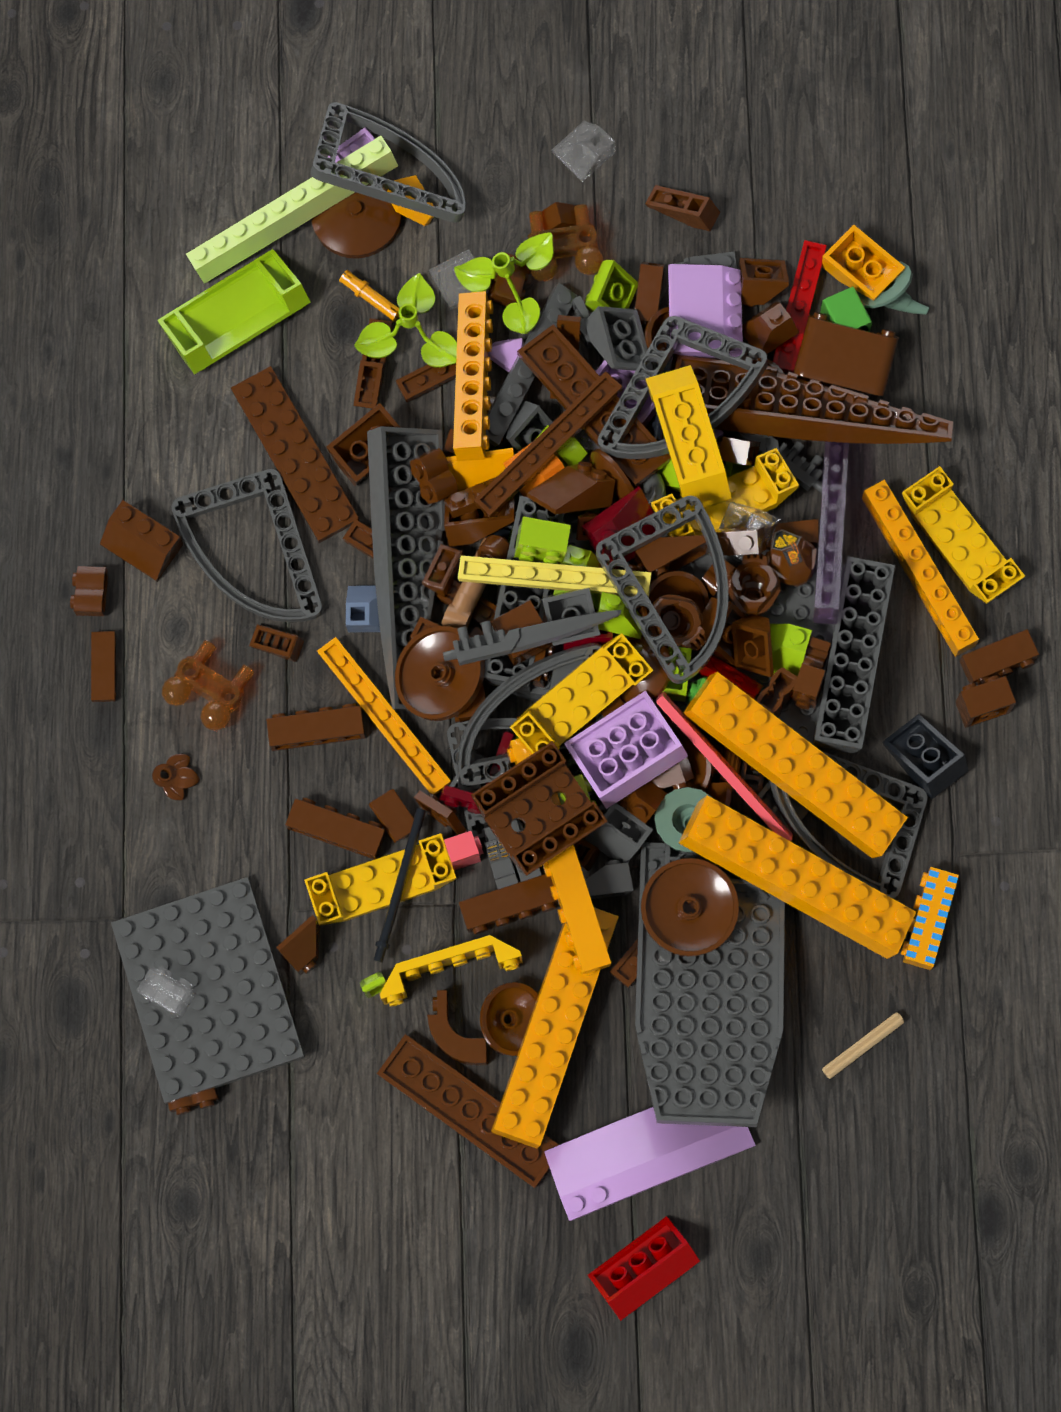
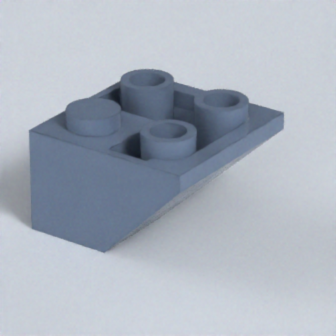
M348 586L346 598V628L348 633L380 632L376 586Z

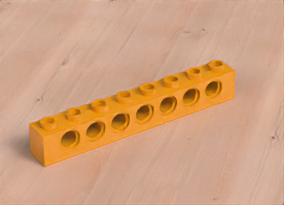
M486 291L459 293L453 449L457 461L485 459V452L489 449V437L486 435V430H490V419L487 416V410H490L491 404L487 391H491V379L488 377V371L492 370V363L488 353L492 352V340L489 338V333H493L492 319H490V314H493V302L488 300Z
M883 480L864 490L862 500L954 656L956 657L975 647L979 641L978 636L886 481Z

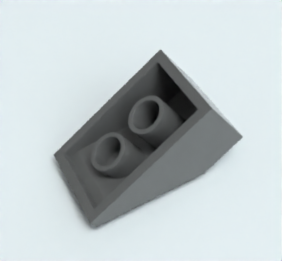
M598 306L585 320L590 342L612 369L636 371L648 350L638 311ZM651 362L646 365L648 370H653Z

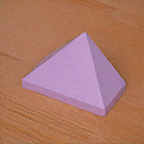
M517 338L494 342L492 344V352L488 353V357L509 373L518 356L517 351L524 345L523 339Z

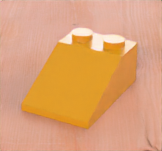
M855 225L822 258L823 269L839 282L850 288L854 287L857 292L873 301L905 270V266Z

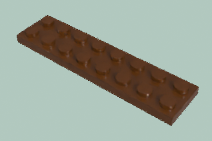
M554 324L517 351V355L565 409L576 401L600 377ZM618 396L583 428L598 447V436L620 399ZM622 418L617 419L613 425L618 428L623 427L626 424V420ZM636 418L622 443L646 444L656 442L657 440ZM612 437L609 441H604L605 446H607L609 443L613 444ZM669 453L647 459H625L609 455L622 469L634 488L654 475L671 460Z
M270 366L231 387V391L318 542L321 543L350 527L355 519L360 521L272 367Z
M406 1034L403 1036L379 1069L377 1075L530 1186L536 1188L550 1168L544 1151L559 1146V1144L544 1134L540 1147L536 1149L492 1133L491 1130L501 1103Z

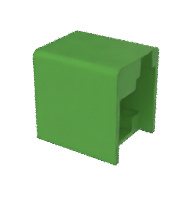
M854 287L841 291L822 301L820 313L828 315L827 319L832 323L870 332L872 321Z

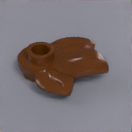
M176 754L169 757L166 764L156 766L152 772L154 783L159 787H163L166 796L173 800H183L184 789L193 787L200 781L196 772L187 767L190 756L186 754ZM162 771L168 773L169 777L167 779H163L160 776Z

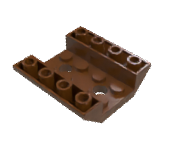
M553 741L471 794L484 820L511 860L525 876L608 822L595 802L591 803L565 765L566 760ZM562 793L566 798L565 803L562 805L554 804L552 795ZM516 819H520L525 823V829L521 832H516L511 827L512 822Z

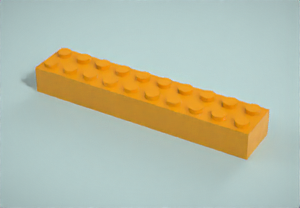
M719 672L709 675L683 712V715L871 858L881 857L908 818Z
M708 795L698 801L679 841V844L886 959L899 953L916 914V911Z
M594 908L606 948L608 949L619 916ZM566 923L562 925L491 1130L492 1133L536 1149L540 1147L600 972L599 969L582 975L580 969H575L572 960L575 952L573 946H568L565 938V933L568 932Z

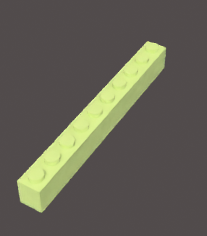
M382 136L336 162L380 177L398 167L392 151ZM339 175L342 178L349 179L347 176ZM312 177L191 250L186 255L205 284L355 192L316 180ZM361 182V183L364 184V185H368V184H369V183H367V182Z

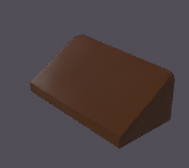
M441 544L422 581V585L446 597L459 571L460 558L463 556V552Z
M394 789L387 791L368 804L394 843L409 836L414 818Z

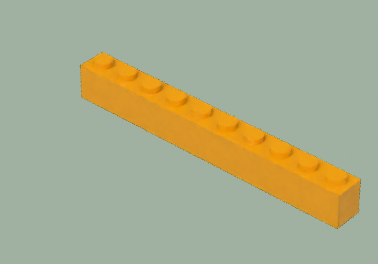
M519 738L510 741V748L507 749V753L511 763L515 762V765L532 755L531 751ZM553 794V803L561 805L558 794ZM572 845L545 863L543 868L546 877L551 876L553 886H550L552 897L554 900L559 901L561 907L557 912L561 924L566 923L568 932L565 933V938L568 946H573L575 955L572 956L575 969H580L583 975L609 967L611 961L575 847Z

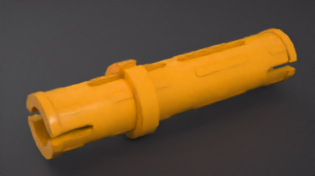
M349 270L342 274L339 282L355 292L354 295L356 297L366 300L393 322L396 320L395 317H399V308L372 289L367 281L360 280Z

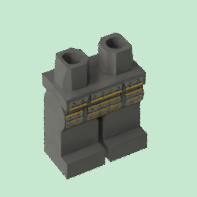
M518 819L514 820L511 824L512 829L516 832H521L525 829V827L522 828ZM484 827L486 839L484 844L497 889L518 883L511 858L490 827ZM516 865L521 882L542 875L538 868L525 876Z

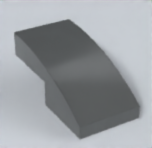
M578 296L572 300V308L576 315L581 317L580 338L586 348L590 349L592 348V343L590 342L585 324L589 313L581 296Z

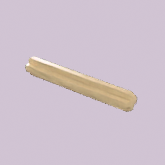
M898 1012L894 1013L823 1067L822 1071L829 1079L834 1077L904 1023L902 1016Z

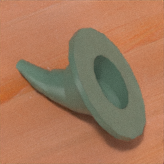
M901 261L899 262L905 266V270L875 301L857 292L864 308L885 306L912 314H927L929 311L928 306L914 301L906 292V289L911 284L913 274L909 265Z
M686 787L675 789L664 797L655 814L657 833L664 843L678 851L693 852L679 844V841L698 801L708 794L699 789Z

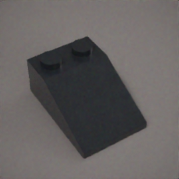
M919 714L882 742L915 784L924 789L931 799L969 771L965 755Z

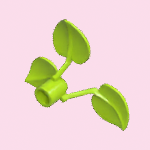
M552 233L539 234L521 243L515 253L518 260L514 257L510 258L504 252H500L493 257L492 261L487 257H478L454 267L459 282L471 292L488 290L491 286V279H495L497 273L500 277L506 278L517 303H511L505 308L503 322L507 328L521 334L529 333L536 327L540 318V307L533 298L520 300L510 278L515 270L514 264L519 266L526 264L530 270H540L549 265L554 254Z
M420 273L408 280L397 296L400 319L396 321L394 331L391 332L390 327L385 323L374 322L362 330L354 344L355 348L365 356L384 358L396 350L397 342L393 337L396 336L400 326L405 328L417 327L422 338L427 342L421 348L422 359L425 363L432 367H445L455 364L457 358V342L450 334L436 331L429 339L418 321V313L428 312L435 304L434 291Z

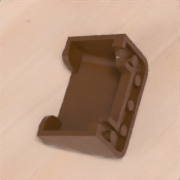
M814 312V315L809 314L794 373L806 378L884 396L899 337L895 336L896 332L882 329L881 333H872L832 323L827 319L828 315Z

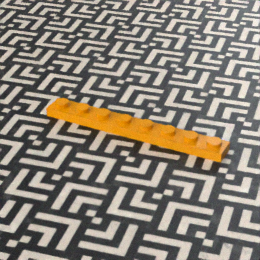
M335 637L317 651L320 657L359 706H361L426 790L436 795L443 790L445 785L451 784V780L395 710L392 709L391 705L339 640Z

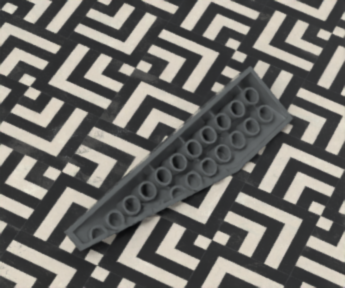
M381 426L367 431L376 597L392 709H407L402 704L396 691L395 669L401 652L411 640L410 636L420 616L430 621L435 592L422 585V581L440 545L443 544L441 538L442 532L445 530L444 499L428 504L423 499L420 493L419 482L411 473L410 461L430 450L440 448L443 451L442 430Z

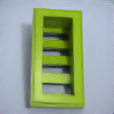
M377 972L363 979L360 985L366 997L371 998L381 993L386 980L381 972Z

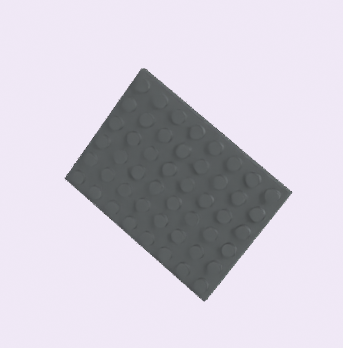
M248 877L111 922L161 1094L166 1105L198 1092L217 1088L305 1058Z

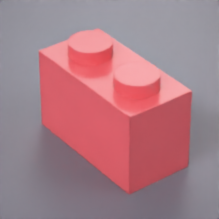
M472 831L444 840L454 871L481 862L482 846L479 837H473Z

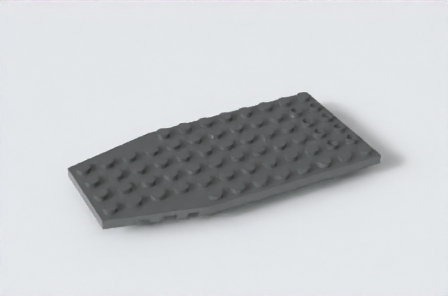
M644 842L641 846L635 1030L656 1122L662 1124L757 1127L783 1034L785 902L695 852L678 851L666 843ZM685 858L704 860L721 869L733 883L739 902L737 922L728 939L712 952L693 957L676 955L661 948L649 936L641 916L643 891L652 875L662 866Z

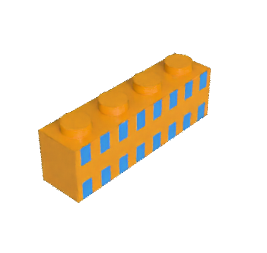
M930 867L928 873L923 872L920 886L924 888L922 895H917L913 909H916L917 913L908 930L911 933L909 941L904 940L900 953L904 955V963L928 970L933 968L959 875Z

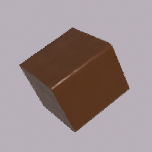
M530 600L492 620L494 632L503 629L505 634L509 630L543 623ZM552 642L507 655L513 665L516 666L551 647Z

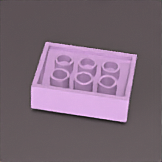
M668 265L669 317L677 316L743 342L741 270L722 265ZM675 325L674 327H670V332H672L674 328L678 329V326ZM692 332L688 338L694 341L699 339L701 334ZM713 340L709 343V347L716 349L722 343L719 340ZM680 343L673 353L720 360ZM734 348L730 351V355L738 357L743 351L739 348Z
M646 691L564 743L606 809L688 757L682 744Z

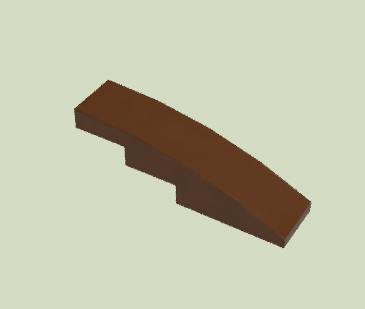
M369 319V324L374 322L387 324L392 332V321ZM364 354L362 355L353 406L373 409L378 405L387 357L372 358Z

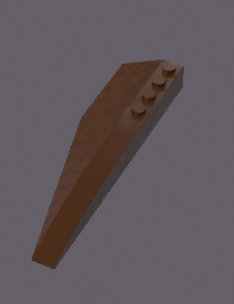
M678 355L675 368L676 370L691 365L708 415L733 392L748 372L746 369L723 360ZM767 366L758 383L746 399L714 429L812 441L908 444L951 442L953 421L926 413L918 415L907 407L898 409L889 406L890 402L884 400L875 402L869 400L867 395L834 385L826 387L818 380L811 379L809 382L799 379L798 374L789 372L786 375L778 372V368Z

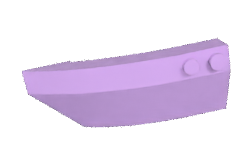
M652 1107L544 1152L568 1219L573 1221L756 1145L748 1127L657 1123Z

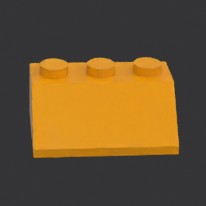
M513 448L486 451L485 459L457 461L456 456L446 457L449 470L454 475L458 485L457 492L497 477L506 469L503 463L514 456Z

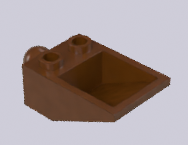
M703 535L660 537L635 550V565L629 564V567L632 571L651 572L652 581L660 574L668 571H677L710 552Z

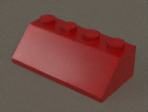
M666 1216L589 1273L588 1277L621 1321L699 1263L700 1260L686 1239Z

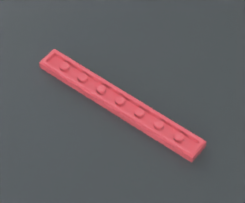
M662 692L656 700L661 709L774 833L791 841L792 832L689 718L683 715V712L665 692Z

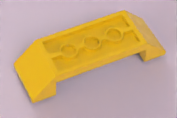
M691 365L646 378L652 402H654L679 483L681 497L695 496L701 501L703 507L731 500L726 471L700 387ZM687 504L685 510L690 509L694 511L695 505L690 506V504Z
M775 448L756 456L755 466L727 478L732 497L731 500L704 507L715 530L731 528L776 508L799 487V484L780 452ZM669 494L651 502V506L657 512L678 500L675 499L673 494ZM679 511L681 518H683L682 516L684 511ZM668 513L663 516V521L667 524H673L676 521V517ZM695 519L668 533L669 537L703 535Z
M939 466L904 490L902 495L913 519L972 594L988 604L1025 578V575L1012 558L1006 560L952 491L953 482Z
M621 633L600 647L532 704L510 728L532 754L552 741L559 750L562 743L629 687L637 685L653 669Z
M441 833L419 840V845H416L400 902L435 891L457 879ZM405 849L331 875L325 872L305 879L304 881L319 925L344 922L388 907Z
M488 935L397 963L385 983L380 997L384 1005L389 1004L390 1007L404 1003L403 999L408 998L403 979L407 978V981H413L421 978L422 973L429 971L431 974H436L444 971L445 966L452 964L454 967H459L467 964L468 959L475 957L477 960H482L490 957L491 952H495L500 970L505 968V971H511L519 968V964L523 963L522 955L519 950Z

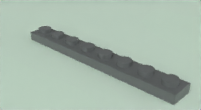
M556 284L540 313L536 327L530 332L524 345L553 324L557 328L558 315L567 316L572 307V300L577 295L562 284ZM517 356L487 413L490 419V430H486V435L489 437V443L495 447L500 444L535 377V374L519 356Z

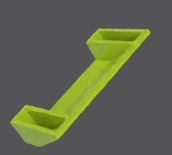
M271 249L157 321L184 362L195 375L311 302L301 282L278 254Z

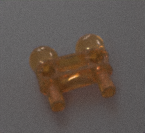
M582 204L574 207L576 226L549 230L544 228L541 211L529 213L531 233L528 235V239L543 233H552L553 258L545 268L530 270L531 275L535 279L543 282L553 279L558 271L556 258L575 256L574 263L576 268L584 275H593L599 271L603 262V256L598 250L597 232L595 226L590 223L587 205ZM588 236L591 240L589 242H582L580 238Z
M204 640L194 656H187L179 662L174 677H170L164 682L162 696L168 704L179 706L189 700L192 690L210 701L203 707L200 719L207 729L216 731L227 726L230 720V713L240 707L241 699L245 695L244 687L254 675V671L250 667L243 665L232 681L227 680L205 666V663L216 647L209 641ZM188 669L196 670L192 676L184 675ZM231 693L235 697L230 701H226L223 699L224 695Z

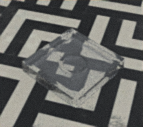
M469 249L429 270V274L450 310L458 307L459 293H471L459 282L454 271L455 266L474 259Z

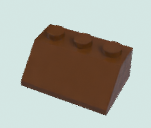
M381 403L326 446L341 471L354 486H357L369 476L367 431L381 426L401 428Z
M124 500L121 501L109 518L100 541L102 547L155 581L159 580L184 545L180 536Z

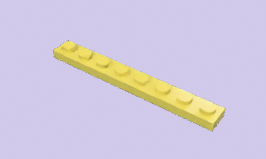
M461 556L458 580L463 582L563 591L589 588L590 593L602 594V592L619 596L603 568ZM612 569V574L616 577H621L626 572L625 570ZM633 571L649 598L651 572ZM627 586L624 589V594L629 597L635 596L638 592L633 586Z

